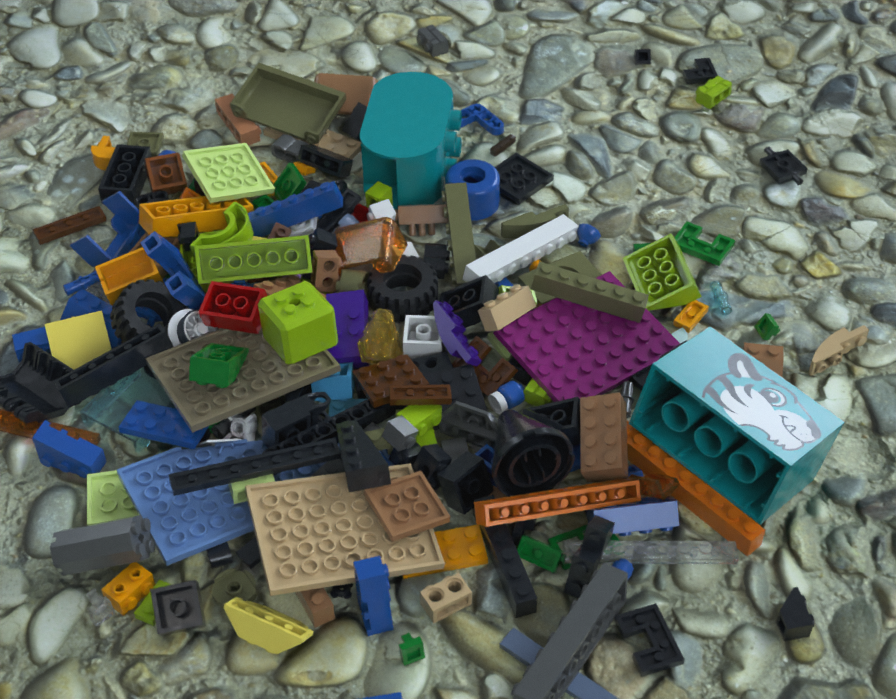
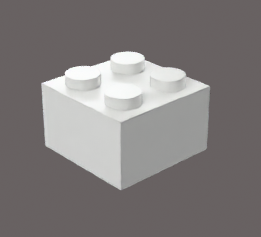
M406 315L403 355L407 354L410 359L442 353L443 342L437 330L435 317Z

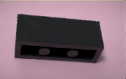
M313 144L301 145L297 159L298 162L339 178L350 176L353 164L352 159Z

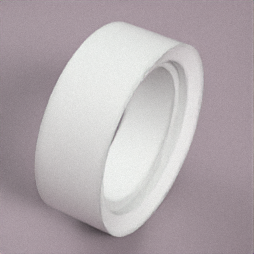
M495 391L488 396L489 404L497 414H501L508 409L507 402L500 392Z

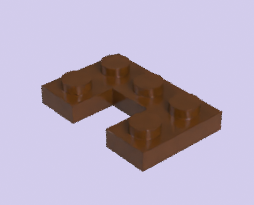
M478 336L469 344L478 351V357L481 360L492 350ZM503 357L490 372L481 364L478 366L473 365L480 389L487 396L509 382L518 372ZM456 358L452 363L454 368L470 365L463 358Z

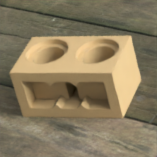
M456 573L420 591V604L432 622L436 623L471 605L472 591L461 575Z

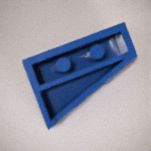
M44 420L32 437L41 464L46 467L60 469L66 473L77 474L82 478H87V474L100 473L107 462L102 448L82 438L76 440L67 435L68 431L64 429L58 431L50 427V422Z
M380 556L353 562L357 601L367 636L394 630L390 608L391 597L389 593L390 584L387 564H382Z

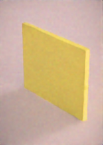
M102 310L45 324L52 356L73 370L111 350Z

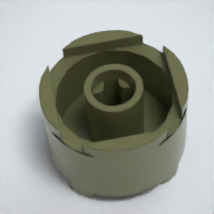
M342 269L341 279L336 282V291L347 292L364 289L368 300L367 278L369 277V272Z

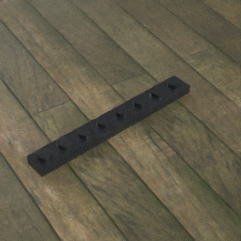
M331 438L168 475L173 496L341 459V451L336 439Z

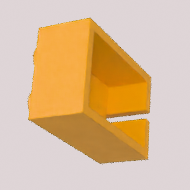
M143 247L95 266L104 293L112 306L124 288L131 283H136L137 280H144L146 282L147 279H152L154 282H163L155 260L147 255Z

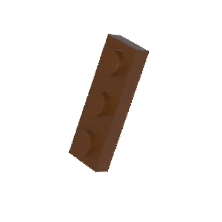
M450 384L389 385L390 405H445L452 403Z

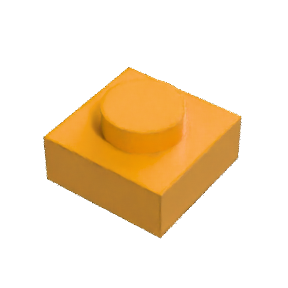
M301 162L293 163L301 175L308 176V174L316 172V168Z

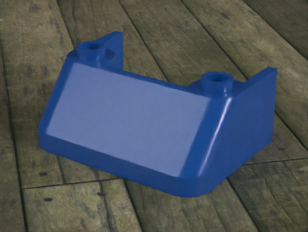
M121 191L102 201L114 214L111 219V226L118 233L106 251L88 234L70 244V247L92 267L129 253L146 233L139 224V209Z

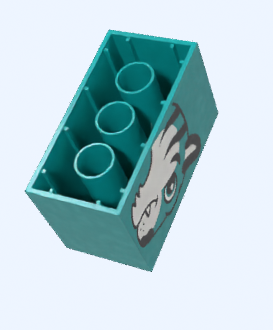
M708 327L652 364L629 421V424L760 525L814 480L845 423L831 411L814 401L796 386L776 374L712 327Z

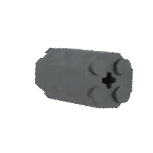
M141 515L55 532L52 538L56 537V540L50 545L53 565L56 569L61 568L62 572L60 574L64 576L148 559L150 553L155 551V543L150 533V520L148 518L143 519Z

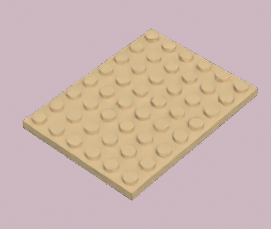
M411 463L389 466L391 480L414 473ZM345 472L245 486L270 596L355 583L353 562L376 556L381 557L382 564H387L389 577L444 569L445 562L433 528L391 542L363 495L364 490L349 492Z

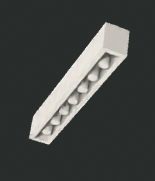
M563 214L469 263L465 267L463 280L467 283L487 275L494 283L501 281L506 276L527 267L530 263L539 260L541 257L549 255L552 251L562 248L569 242H573L577 237L579 225Z

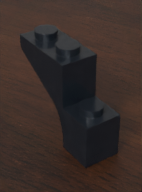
M596 515L589 522L582 545L573 555L564 593L579 599L584 585H589L592 575L598 568L601 557L611 541L615 522Z

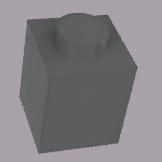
M401 415L387 422L382 437L399 452L406 448L409 449L415 444V438L419 430Z

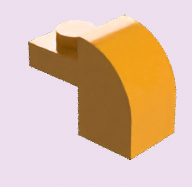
M103 136L97 146H91L95 166L105 171L115 150L112 147L110 136Z

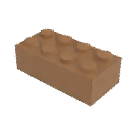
M620 392L580 398L582 475L587 482L628 478L627 413L624 398Z

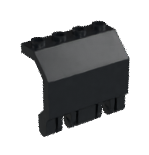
M32 342L25 343L22 361L12 373L0 376V406L8 412L13 411L14 416L26 424L34 421L41 423L44 420L47 421L64 415L69 407L53 381L73 371V369Z

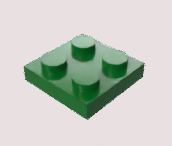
M289 162L273 184L275 187L274 196L279 201L287 199L290 195L300 194L307 184L294 164Z

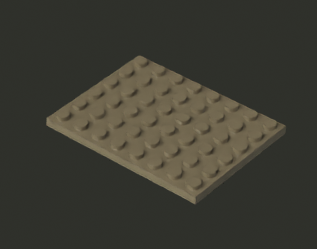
M262 326L259 334L219 329L145 358L148 367L192 433L341 371L340 364L327 349L294 364L285 363L263 337ZM210 343L249 348V353L235 381L226 388H219L215 384L209 383L207 385H198L196 381H189L190 357Z

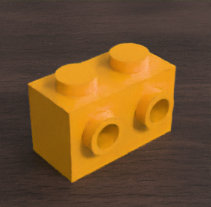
M133 562L101 590L105 602L124 616L129 610L134 609L141 599L149 594L150 589H153L155 586V581L152 573L137 562Z

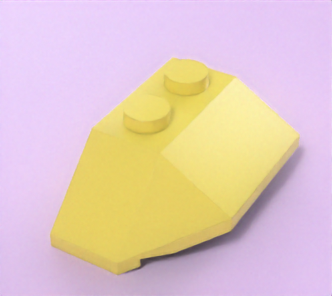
M235 597L224 604V610L238 637L246 640L249 644L264 648L269 653H282L302 644L313 635V630L309 629L303 622L265 605L244 601L239 597Z

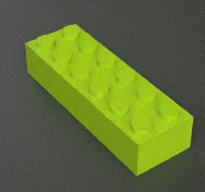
M309 235L194 246L198 284L200 285L210 284L211 281L231 282L312 273Z

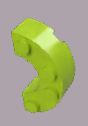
M233 202L223 212L228 226L216 234H201L190 245L195 262L194 246L252 241L253 228L244 206Z

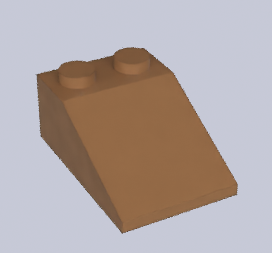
M744 342V351L762 362L779 376H783V346Z

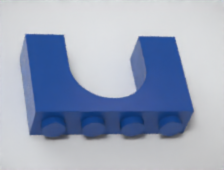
M156 231L152 232L140 243L147 255L159 263L171 276L164 282L169 292L188 308L199 310L206 295L204 290L198 284L196 277L178 248Z

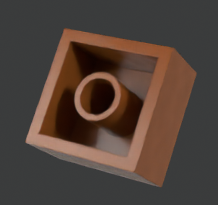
M179 152L145 158V169L151 192L164 190L170 195L178 191H184L187 187V181Z

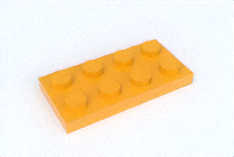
M479 524L434 532L445 562L444 569L402 575V577L406 579L488 564V556Z

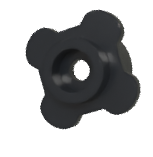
M353 583L333 586V590L330 591L331 597L349 599L352 596L351 587H353Z

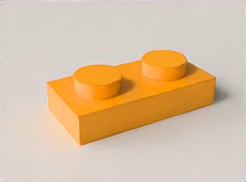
M697 300L688 303L674 319L673 326L683 327L686 332L690 333L708 312L709 306Z

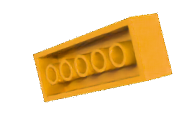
M206 196L139 204V224L149 235L156 231L162 237H178V234H180L177 227L178 224L196 222L199 232H212L213 230H224L228 226L223 212L233 202L244 206L247 213L252 212L254 206L246 198L210 203Z

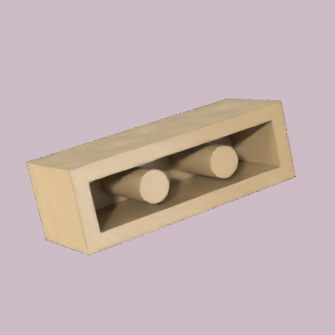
M514 285L509 288V292L501 293L496 296L497 299L484 303V307L479 309L478 313L486 332L498 331L536 307L529 285Z

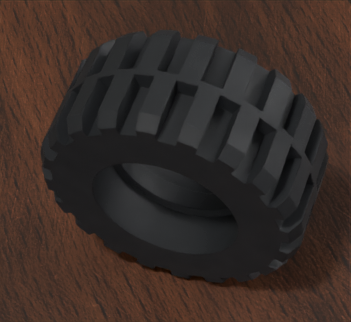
M395 255L391 256L390 259L385 258L381 260L380 264L377 263L368 274L367 287L370 307L378 316L384 317L387 321L393 320L395 323L405 322L406 315L427 316L434 309L433 302L435 300L438 301L437 273L429 263H426L421 258L417 259L416 256L411 255L408 257L401 255L396 257ZM400 286H408L414 288L409 291L392 290L393 288Z
M147 279L146 282L144 280H137L136 283H131L124 288L115 301L110 313L112 329H116V337L122 339L121 343L132 339L152 328L140 320L135 310V307H147L154 310L161 317L163 328L167 332L171 317L178 311L185 309L186 306L171 295L163 282H154L152 279Z

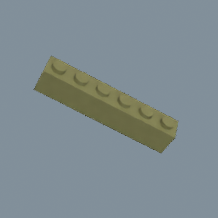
M466 182L445 184L444 191H441L442 202L446 203V207H443L444 218L448 220V223L445 224L446 234L450 236V240H447L448 251L452 253V257H449L450 268L454 270V273L451 274L452 285L455 284V287L466 283L463 280L465 267L476 260Z
M540 261L531 286V290L638 323L642 319L649 297L648 294Z

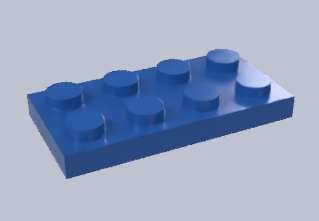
M137 400L119 425V432L195 450L209 426L192 433L177 409Z

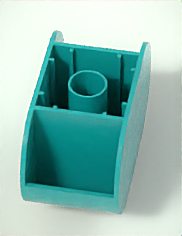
M401 72L382 78L372 89L360 130L363 191L365 194L378 181L392 188L394 210H398V206L426 205L437 202L442 197L441 191H444L447 171L457 163V159L452 157L460 158L462 138L457 137V132L454 131H460L462 111L453 110V91L444 80L428 73Z

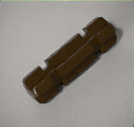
M509 134L490 148V154L493 156L499 155L516 142V136Z

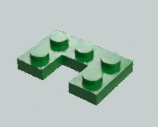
M686 221L674 237L681 251L720 266L733 248L735 240L718 234L712 244L697 239L702 233L703 227Z

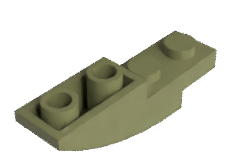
M563 204L537 215L531 211L502 222L501 237L516 239L563 214L568 217L569 207Z

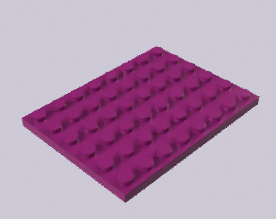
M610 271L596 278L625 287ZM555 298L525 313L502 329L493 332L495 337L554 402L579 397L580 399L582 397L603 395L625 381L630 380L631 376L650 366L660 356L680 344L646 308L640 323L560 298Z

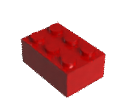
M211 281L198 314L205 326L259 334L261 321L258 303L260 299L268 295L265 289Z

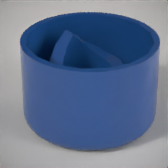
M476 159L463 160L451 166L446 173L445 184L466 182L471 221L482 220L492 216L498 210L500 202V175L497 169L488 162Z

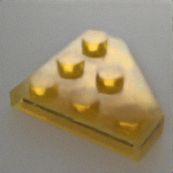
M378 308L373 311L372 319L367 323L363 331L364 335L357 343L361 361L377 364L380 361L404 355L391 310Z

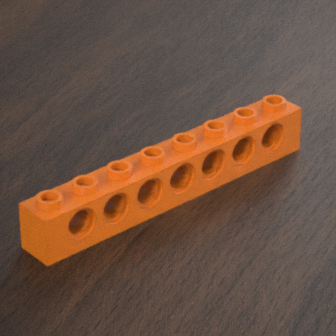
M622 478L474 502L476 524L489 527L641 501L640 484L637 479Z

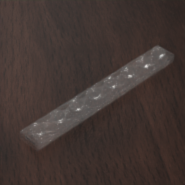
M564 540L565 563H572L573 555L582 545L583 540ZM610 541L599 563H614V561L624 558L631 564H737L739 557L736 541Z

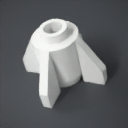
M236 414L228 418L232 421L231 433L223 439L237 437L247 439V442L255 441V433L258 426L255 414L250 416Z

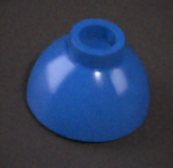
M579 224L577 230L578 243L583 247H588L589 244L597 242L601 234L595 227L589 224Z

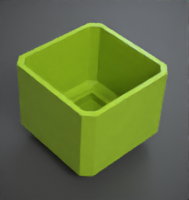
M303 281L260 299L258 309L263 337L285 363L294 364L337 345L338 335L334 307L310 282Z

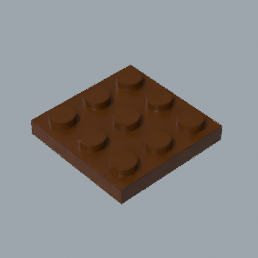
M407 354L352 371L353 378L374 408L390 403L389 385H429V382Z

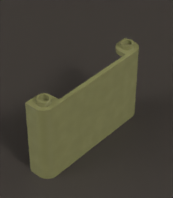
M258 63L230 105L236 117H241L305 140L310 144H318L345 103L346 93Z

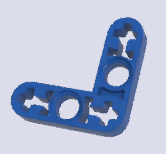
M473 104L461 110L462 117H468L462 118L461 128L476 121L492 135L503 134L504 123L483 105Z

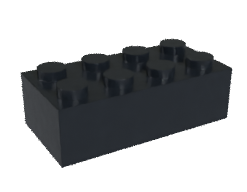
M116 145L98 187L101 203L104 199L121 191L136 206L135 200L140 196L147 179L145 158L152 157L150 147Z

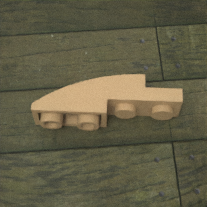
M863 325L849 332L843 327L830 335L816 350L808 374L812 376L823 372L831 366L838 365L842 361L843 354L865 344L869 329Z

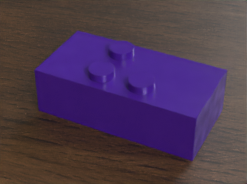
M364 289L326 294V300L334 307L338 335L337 345L327 350L338 363L353 362V369L370 366L368 300Z

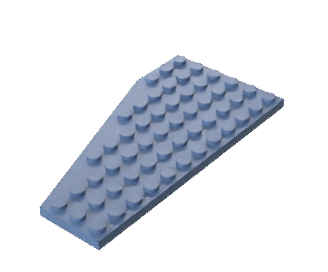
M247 439L219 442L215 443V446L198 447L195 450L175 447L117 469V475L138 514L143 519L148 518L150 520L151 538L166 566L254 531L248 501L234 504L228 484L173 496L168 474L262 454L267 449L262 440L247 442ZM386 449L379 450L391 465L394 466L389 460L390 455L387 454ZM326 462L283 471L273 475L274 480L283 481L310 477Z

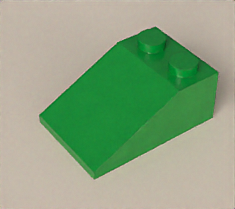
M210 343L190 357L189 381H196L198 385H207L209 383L215 384L219 388L228 387L235 381L249 353V348Z

